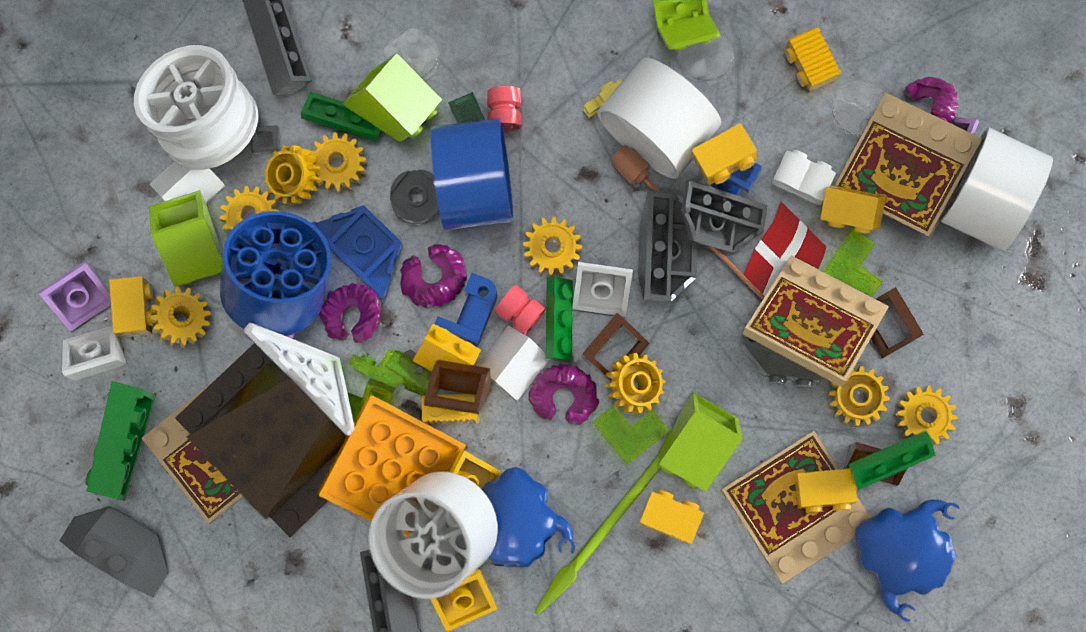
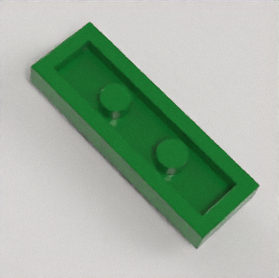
M314 92L309 93L301 111V119L377 142L382 130L348 109L342 101Z
M556 276L547 277L546 359L563 362L572 361L573 280Z
M925 430L849 464L855 486L860 490L936 456L932 439Z

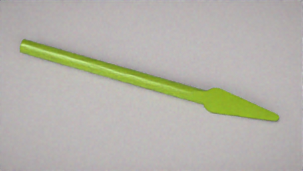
M658 455L571 563L559 570L536 608L535 614L540 615L575 582L579 569L661 469Z

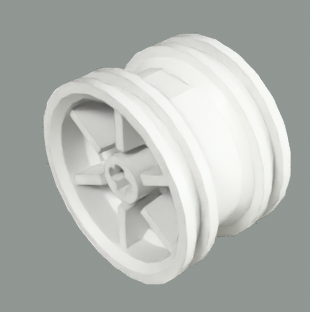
M188 45L164 54L154 61L143 73L134 93L136 115L149 132L157 137L159 144L169 157L181 167L192 170H205L230 161L247 146L257 127L258 108L254 98L242 82L237 79L235 71L225 57L211 47Z

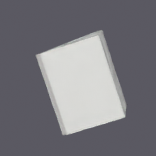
M175 162L149 184L165 201L201 190L206 205L226 187L210 168L192 170L181 167Z
M578 262L572 309L608 315L618 313L620 316L626 317L633 270Z
M113 325L63 340L62 373L65 377L74 381L127 365L120 338L113 334Z
M508 325L476 366L490 368V380L518 401L550 359H546V353L529 337Z

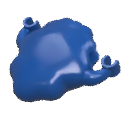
M518 467L506 469L498 478L487 482L482 487V491L492 504L497 519V540L491 555L488 557L494 566L529 567L534 560L544 555L545 543L553 537L556 531L563 537L558 542L560 553H562V545L564 543H570L572 545L571 553L575 552L573 531L570 524L565 518L556 515L547 506L548 490L543 484L535 481L524 469Z
M931 499L924 501L917 508L904 514L896 509L886 508L876 516L862 521L855 529V540L860 551V563L863 569L877 574L881 587V599L884 605L903 621L908 622L910 620L902 616V610L907 607L914 611L915 609L906 603L898 604L896 596L911 591L925 595L933 589L943 587L946 577L951 572L952 564L956 558V553L952 548L951 536L939 530L937 521L932 515L937 511H941L945 518L953 520L955 518L947 514V509L949 506L960 509L956 503Z

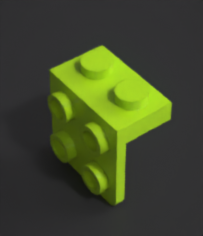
M651 0L656 28L669 50H682L692 44L708 43L720 36L717 26L709 15L707 0Z

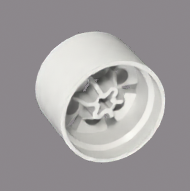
M646 57L637 63L597 111L598 118L603 126L622 146L633 147L651 165V169L672 179L678 178L693 160L692 149L708 141L721 126L719 114L696 87L670 67Z
M987 127L980 136L984 141L940 222L1001 251H1006L1022 230L1037 203L1049 176L1053 157Z
M450 472L429 473L418 478L379 508L370 527V551L379 572L399 591L417 598L430 599L441 597L457 588L491 555L497 540V519L489 499L472 481ZM411 497H416L419 503L415 502ZM404 530L412 531L409 534L410 536L406 537ZM462 555L466 558V564L462 559ZM433 556V563L431 565L426 561Z

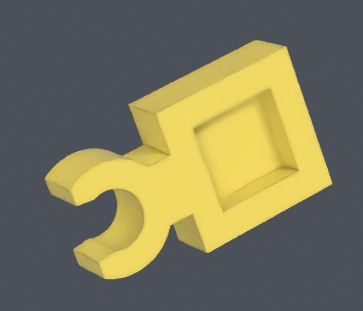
M621 79L615 83L610 81L600 89L601 93H599L598 97L583 105V111L588 118L597 114L599 108L620 85Z

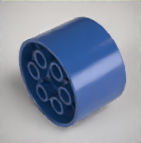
M501 118L432 126L431 155L437 203L444 230L513 222L510 173Z
M261 212L239 222L227 236L223 249L220 298L228 316L243 329L248 323H253L283 336L295 334L308 327L316 319L323 306L331 266V252L324 235L308 220L288 212ZM278 258L283 259L286 263L279 261ZM251 278L242 285L238 282L243 279ZM303 280L315 284V286L311 288ZM279 293L280 299H271L272 297H277Z

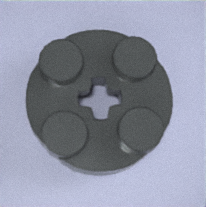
M421 169L405 171L393 181L390 188V201L397 216L406 222L421 225L430 221L439 213L434 175L431 172ZM421 190L423 192V200L421 202H412L410 193L412 191L417 193Z

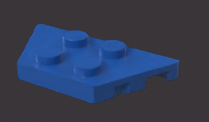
M364 205L351 209L347 213L331 216L332 218L317 223L316 221L312 222L324 235L329 248L383 299L403 245L402 242Z

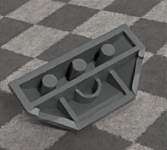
M686 180L681 208L690 241L722 251L734 252L749 242L754 236L764 232L768 205L692 180Z
M647 192L640 223L638 279L643 300L671 302L696 279L697 243L689 240L681 208L682 203L675 193Z
M742 337L739 346L763 377H770V382L785 384L786 380L797 381V386L813 388V384H818L825 379L749 337Z
M110 506L75 516L59 540L80 558L123 584L151 597L155 596L168 575L158 535Z

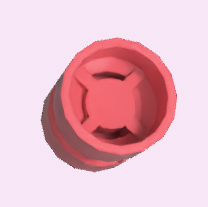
M499 86L488 89L487 106L492 109L488 112V119L501 118L504 132L520 130L522 128V113L519 112L518 108L522 106L521 89L512 86Z
M514 285L503 297L494 313L506 322L512 320L513 327L522 334L527 335L542 317L546 307L535 299L528 300V293L519 286Z

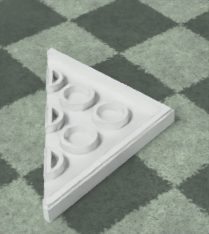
M248 323L244 328V332L346 435L350 436L355 427L340 358L256 324Z

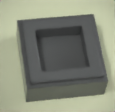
M277 125L256 127L255 133L251 138L253 155L273 154L274 151H280L279 127Z

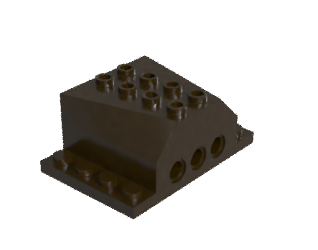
M254 343L178 414L175 419L189 433L187 438L264 519L271 518L291 538L328 502V500L317 495V492L347 435Z

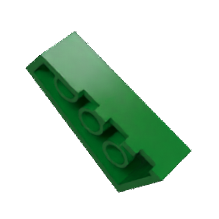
M111 381L99 438L93 454L92 468L89 470L85 480L87 492L125 501L143 442L141 438L145 435L156 395L141 388Z

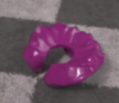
M925 77L905 86V95H908L913 100L931 98L934 101L930 114L949 123L954 121L959 105L957 103L958 97L956 96L958 92L955 91V87L952 84L946 83V81L939 78Z
M434 244L428 247V257L442 268L443 274L438 282L430 284L422 279L421 261L416 256L412 255L402 262L403 266L400 269L402 273L400 281L402 294L407 295L416 306L421 305L424 308L427 306L441 307L443 304H448L450 301L455 300L456 295L461 293V288L465 286L464 281L467 280L465 262L461 254L447 245Z
M351 283L349 286L343 285L334 291H329L327 300H325L319 313L320 319L325 325L327 336L332 339H347L350 333L344 330L343 314L348 308L357 307L360 311V319L351 330L353 341L355 343H363L371 338L378 328L381 312V303L377 293L361 283Z
M560 363L558 366L552 365L550 368H545L543 374L539 373L537 375L536 381L532 384L533 387L529 391V401L539 417L552 420L557 412L553 402V394L560 388H567L574 394V403L565 414V419L568 423L574 422L577 425H581L582 422L588 420V416L596 410L599 404L596 382L591 380L590 374L586 375L578 366Z

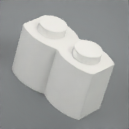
M786 151L772 180V184L821 206L824 200L825 189L830 187L836 172L832 171V166L825 162H811L807 159L808 156L801 151Z

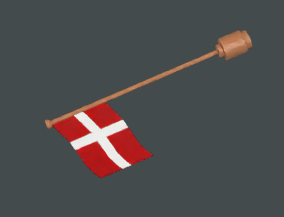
M624 145L611 158L614 167L631 185L635 182L641 184L644 181L654 192H661L647 178L650 175L648 169L651 165L633 147L629 148L627 145ZM780 201L776 216L755 247L744 274L719 249L709 248L763 300L791 255L818 269L827 246Z

